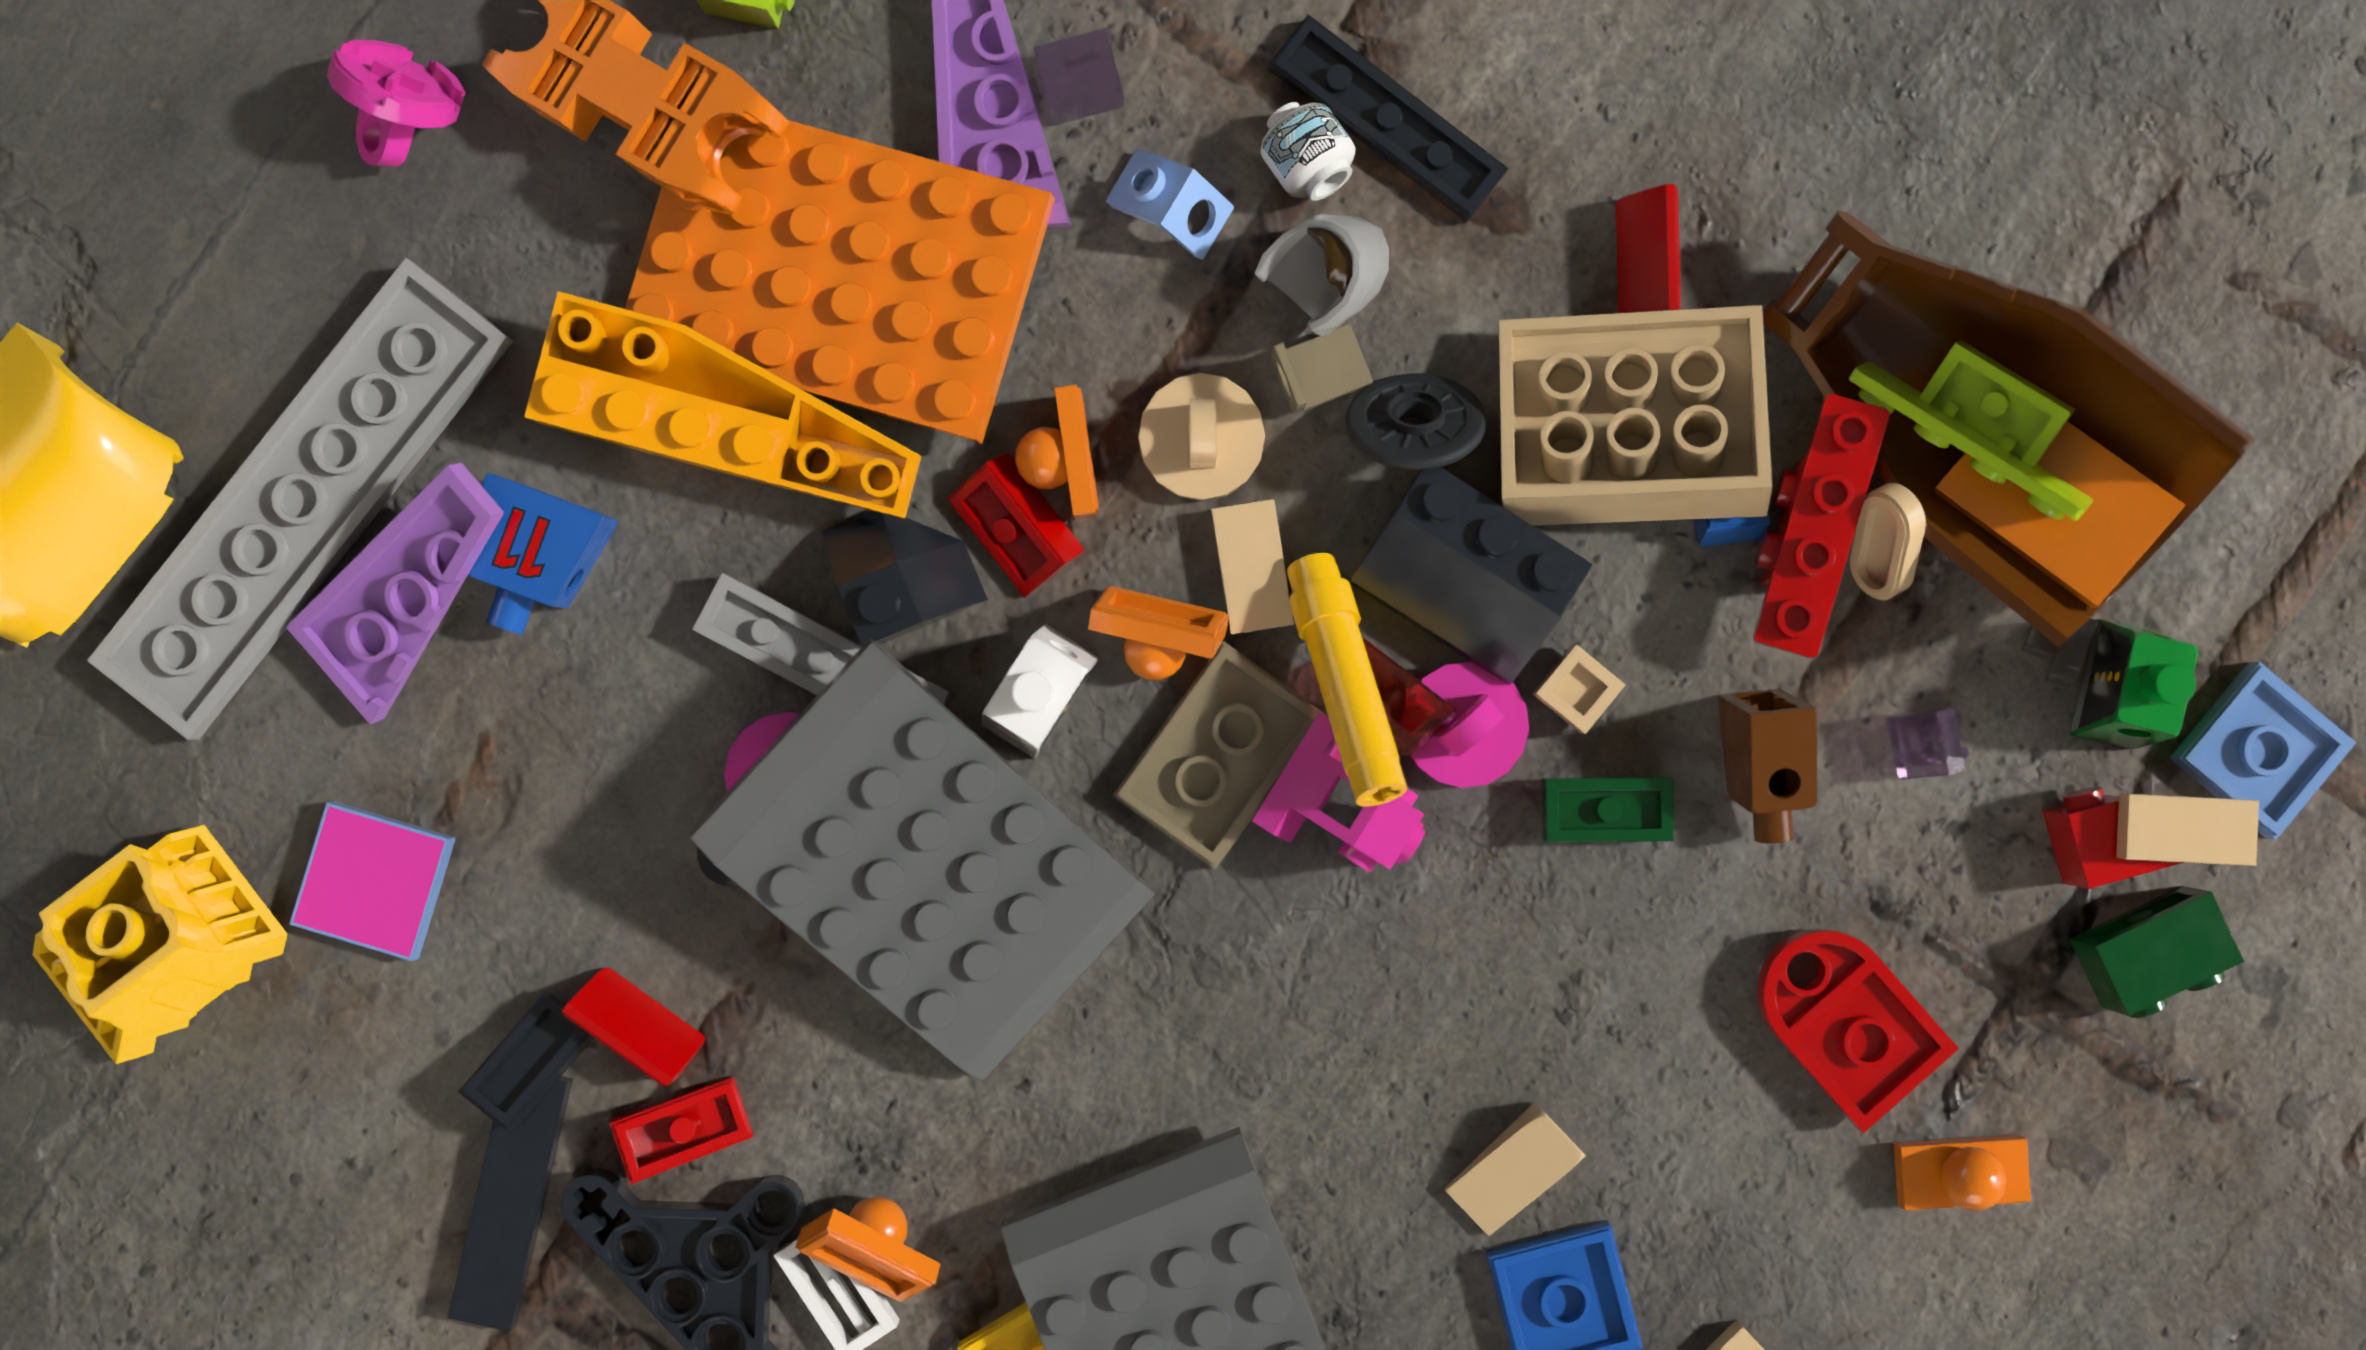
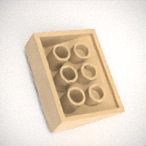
M1762 305L1499 320L1502 503L1504 508L1532 526L1767 516L1772 492Z

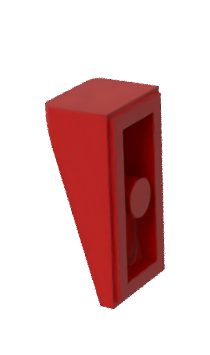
M733 1076L609 1119V1124L630 1184L754 1137Z

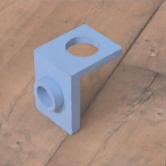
M1140 148L1135 150L1106 199V202L1114 209L1161 227L1194 257L1201 260L1206 256L1234 209V206L1194 168ZM1206 200L1209 205L1208 221L1199 233L1192 235L1188 230V215L1198 201Z

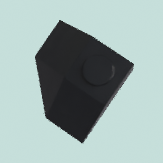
M869 511L822 531L838 591L861 646L870 638L878 645L884 644L988 600L965 542L909 518L903 519L875 511Z

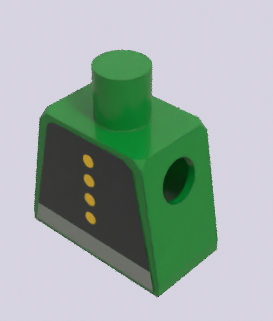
M2096 619L2069 735L2127 749H2137L2177 737L2182 729L2188 700L2193 696L2196 689L2194 672L2199 654L2198 646L2159 632Z

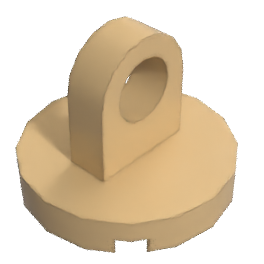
M1197 373L1178 377L1155 393L1142 414L1138 439L1143 463L1157 483L1177 497L1203 502L1226 497L1248 481L1261 461L1265 431L1260 410L1246 390L1226 377Z

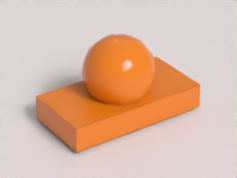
M1077 384L1055 387L1060 430L1055 427L1046 426L1030 430L1020 439L1017 445L1015 465L1019 475L1026 483L1038 489H1053L1062 486L1068 481L1075 520L1096 518L1097 514H1100L1082 391L1081 388L1077 387Z
M1109 586L1091 608L1088 630L1126 638L1124 642L1125 662L1133 673L1147 681H1160L1172 676L1182 667L1186 653L1213 659L1226 636L1229 615L1218 610Z
M2019 1134L1893 1143L1897 1203L1905 1211L1950 1207L1982 1211L1996 1204L2031 1202L2027 1138Z
M880 1196L861 1200L854 1206L849 1215L833 1208L802 1227L795 1246L799 1252L898 1302H902L934 1285L941 1263L903 1244L907 1238L908 1221L902 1208L893 1200Z

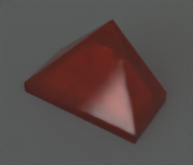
M1363 637V643L1398 754L1412 755L1456 717V709Z

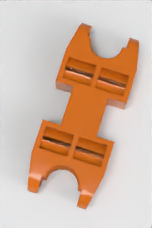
M538 0L544 6L548 15V27L541 41L527 51L514 52L506 49L501 54L496 50L490 49L481 65L513 95L537 114L584 142L588 140L603 115L629 130L616 155L634 170L689 203L727 215L735 213L743 198L731 189L732 187L724 180L720 171V159L726 146L741 135L753 134L763 137L765 132L774 137L781 138L790 123L734 70L686 43H683L667 70L641 56L640 54L652 33L628 10L610 0Z

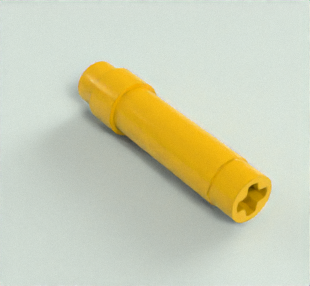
M1315 553L1304 556L1294 561L1287 569L1288 579L1293 592L1289 598V604L1299 637L1306 641L1342 764L1349 778L1356 804L1364 807L1385 804L1402 796L1407 791V785L1399 763V754L1358 627L1361 617L1350 582L1341 578L1335 556L1329 553Z

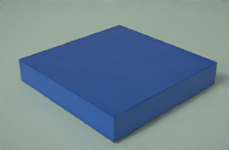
M1607 1220L1485 1252L1511 1350H1638L1643 1348L1613 1230Z

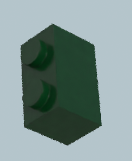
M2180 886L2069 939L2100 1006L2128 1017L2130 1016L2131 1018L2147 1017L2163 1010L2168 1005L2167 998L2186 989L2188 991H2199L2217 985L2225 979L2224 971L2245 962L2212 891Z

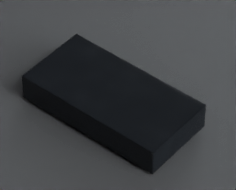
M547 990L458 1091V1093L509 1134L516 1130L594 1039L593 1036L564 1016L562 1010L566 1005Z

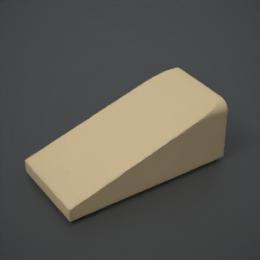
M1534 1102L1444 1189L1475 1223L1490 1236L1565 1176L1586 1155L1545 1111Z

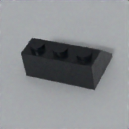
M1439 467L1420 470L1412 479L1349 582L1366 595L1510 685L1562 618L1593 564Z

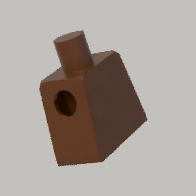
M1780 688L1717 695L1729 797L1747 811L1753 813L1754 841L1766 844L1792 841L1794 839L1792 810L1809 809L1815 807L1817 803L1816 707Z

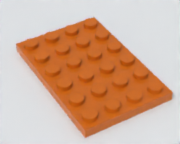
M788 120L790 123L781 138L774 137L765 132L763 137L753 134L741 135L732 140L724 149L720 159V171L724 180L732 187L731 189L743 198L733 215L719 213L689 203L661 187L625 307L626 310L685 325L810 395L980 444L983 443L1047 229L1051 209L1055 202V197L1051 192Z

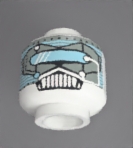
M1291 102L1279 108L1269 118L1267 122L1269 130L1262 140L1260 153L1290 196L1298 198L1309 196L1311 200L1317 201L1333 194L1348 181L1353 171L1350 165L1353 162L1356 148L1325 104L1312 102L1300 106L1297 102Z

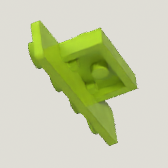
M1960 340L1954 344L1922 393L1869 361L1855 367L1848 378L1851 382L1861 387L1858 395L1866 403L1885 408L1890 414L1895 409L1917 422L1913 428L1914 431L1928 442L1941 448H1948L1952 444L1972 456L1973 459L1970 461L1971 467L1984 477L2000 484H2004L2009 479L2030 492L2027 497L2028 502L2047 516L2062 520L2066 515L2077 521L2093 502L2091 497L2037 464L2075 409L1964 341Z

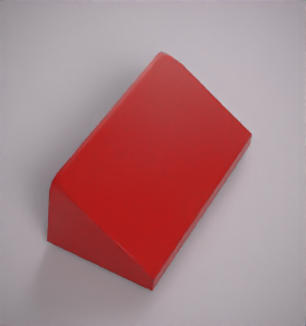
M1664 184L1622 197L1615 205L1618 313L1681 310L1678 188H1676L1675 184Z
M1004 453L986 462L947 498L1024 598L1070 564L1084 551L1080 542L1036 487L1027 484L1019 475L1015 459L1009 453Z
M608 967L600 970L562 1010L566 1018L663 1087L669 1086L683 1074L704 1045L706 1039L701 1032Z

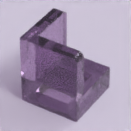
M1108 28L1033 47L1053 126L1119 109L1124 106L1125 97L1113 57L1112 40Z

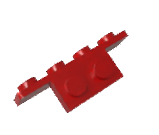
M1829 394L1823 400L1807 456L1794 465L1793 471L1783 470L1773 497V506L1781 508L1775 532L1769 530L1764 532L1754 563L1755 567L1763 569L1759 585L1767 587L1753 634V640L1756 643L1806 658L1818 656L1890 417V412L1887 409L1843 396Z

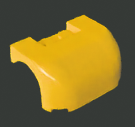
M16 323L0 342V637L28 647L31 641L49 631L61 636L81 616L160 521L174 500L164 494L172 475L173 462L177 464L184 458L179 445L173 439L125 413L96 393L71 372L60 359L64 350L59 345Z

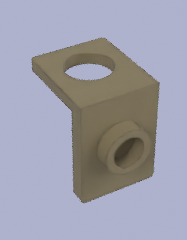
M1349 324L1337 328L1327 337L1317 336L1287 349L1283 342L1276 344L1271 352L1270 358L1293 416L1367 387L1373 382L1352 326Z

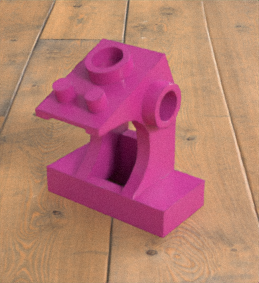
M1319 712L1252 822L1269 833L1291 843L1304 820L1308 818L1343 840L1344 843L1338 853L1370 873L1377 862L1389 870L1394 863L1398 865L1401 862L1407 863L1420 845L1426 830L1422 829L1424 824L1420 822L1425 814L1412 807L1419 795L1407 788V791L1402 796L1388 803L1369 807L1363 806L1350 829L1321 811L1341 778L1348 783L1350 781L1341 763L1342 760L1329 717Z

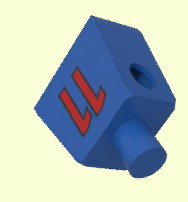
M487 472L483 488L503 510L504 514L468 575L498 587L485 622L523 635L536 601L552 607L566 609L572 604L616 529L619 520L508 478Z

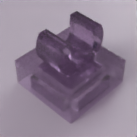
M1953 708L1903 713L1886 718L1898 780L1948 776L1966 771L1964 759L1969 755L1968 747L1961 748L1957 725L1962 723L1960 714L1954 713Z

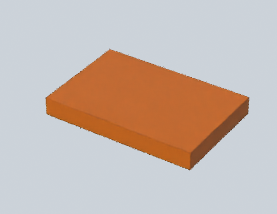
M2068 421L2037 464L2093 499L2086 512L2077 521L2066 515L2062 520H2057L2040 512L2028 502L2027 497L2030 492L2009 479L2004 484H2000L1984 477L1971 467L1970 461L1973 457L1967 453L1959 459L1935 487L1934 491L1939 497L2094 610L2185 507V504Z

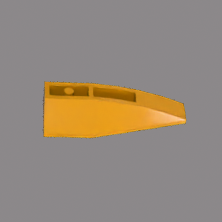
M557 292L527 404L525 418L551 428L903 519L906 518L922 458L921 455L685 325L567 293Z

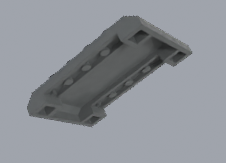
M872 638L861 647L692 829L690 835L692 841L717 868L957 1067L982 1081L1156 894L1151 886L1107 847L1104 848L930 694L917 678Z
M1240 1127L1003 1219L1001 1222V1232L1012 1269L1045 1350H1326Z

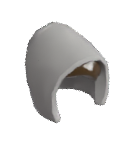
M1319 213L1283 233L1262 255L1255 275L1262 282L1265 280L1270 281L1289 296L1311 317V320L1308 321V328L1322 337H1327L1347 319L1361 311L1380 292L1389 271V247L1382 229L1360 217Z

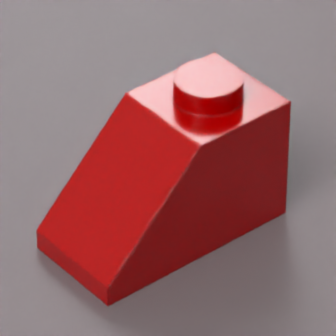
M2102 787L2085 788L2067 793L2062 796L2064 805L2042 811L2063 884L2092 889L2184 863L2116 858L2119 796L2105 795Z

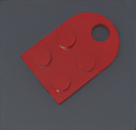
M1831 929L1804 930L1780 942L1763 963L1757 984V1000L1764 1022L1774 1036L1854 1127L1863 1133L1959 1050L1957 1045L1877 954L1855 937ZM1802 952H1810L1818 964L1817 975L1810 984L1803 987H1795L1788 978V964L1795 955Z

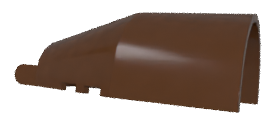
M1839 210L1826 226V230L1829 233L1780 300H1771L1763 310V323L1793 347L1824 397L1829 394H1835L1866 403L1858 395L1861 387L1851 382L1848 378L1855 367L1868 361L1922 393L1954 344L1962 340L2073 407L2075 410L2067 420L2069 423L2185 504V507L2094 610L1935 494V487L1965 452L1952 444L1948 448H1941L1928 442L1914 431L1913 428L1917 422L1896 409L1890 414L1875 464V469L1885 484L1897 483L1909 489L1917 497L1925 513L1926 528L1924 537L2057 647H2060L2084 626L2141 569L2213 492L2256 440L2085 309L1891 245L1861 221L1844 211ZM1850 250L1860 258V261L1814 321L1809 323L1800 314Z

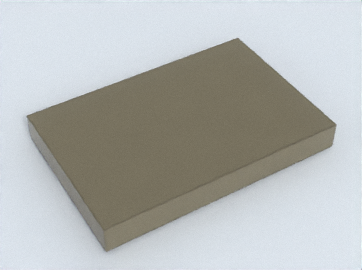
M1223 641L1213 659L1210 658L1112 796L1209 866L1216 869L1261 807L1319 712L1322 711Z

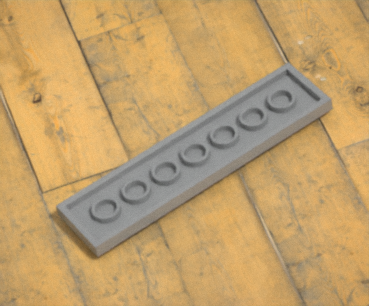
M405 258L87 661L187 740L200 739L285 632L286 627L304 608L514 340L415 262Z

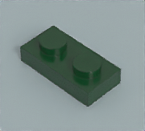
M1674 777L1542 778L1543 841L1546 843L1674 841Z

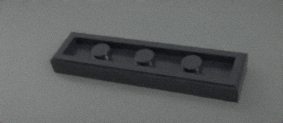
M1307 14L1269 64L1268 70L1309 102L1325 104L1344 129L1466 223L1472 218L1509 169L1309 14Z
M561 1076L512 1134L506 1132L494 1121L492 1122L448 1318L511 1332L517 1326L573 1078Z

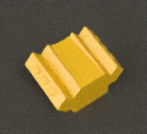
M201 825L168 834L148 850L129 844L42 910L39 916L43 922V928L35 935L33 956L114 1063L119 1064L153 1053L157 1036L187 1028L189 1021L197 1015V1012L235 985L249 981L254 963L283 955L288 934L207 827Z

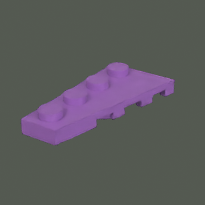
M932 0L939 162L1051 192L1055 197V202L1051 209L1046 230L1072 228L1004 0Z
M461 462L446 466L286 627L370 725L386 717L504 514L503 510Z

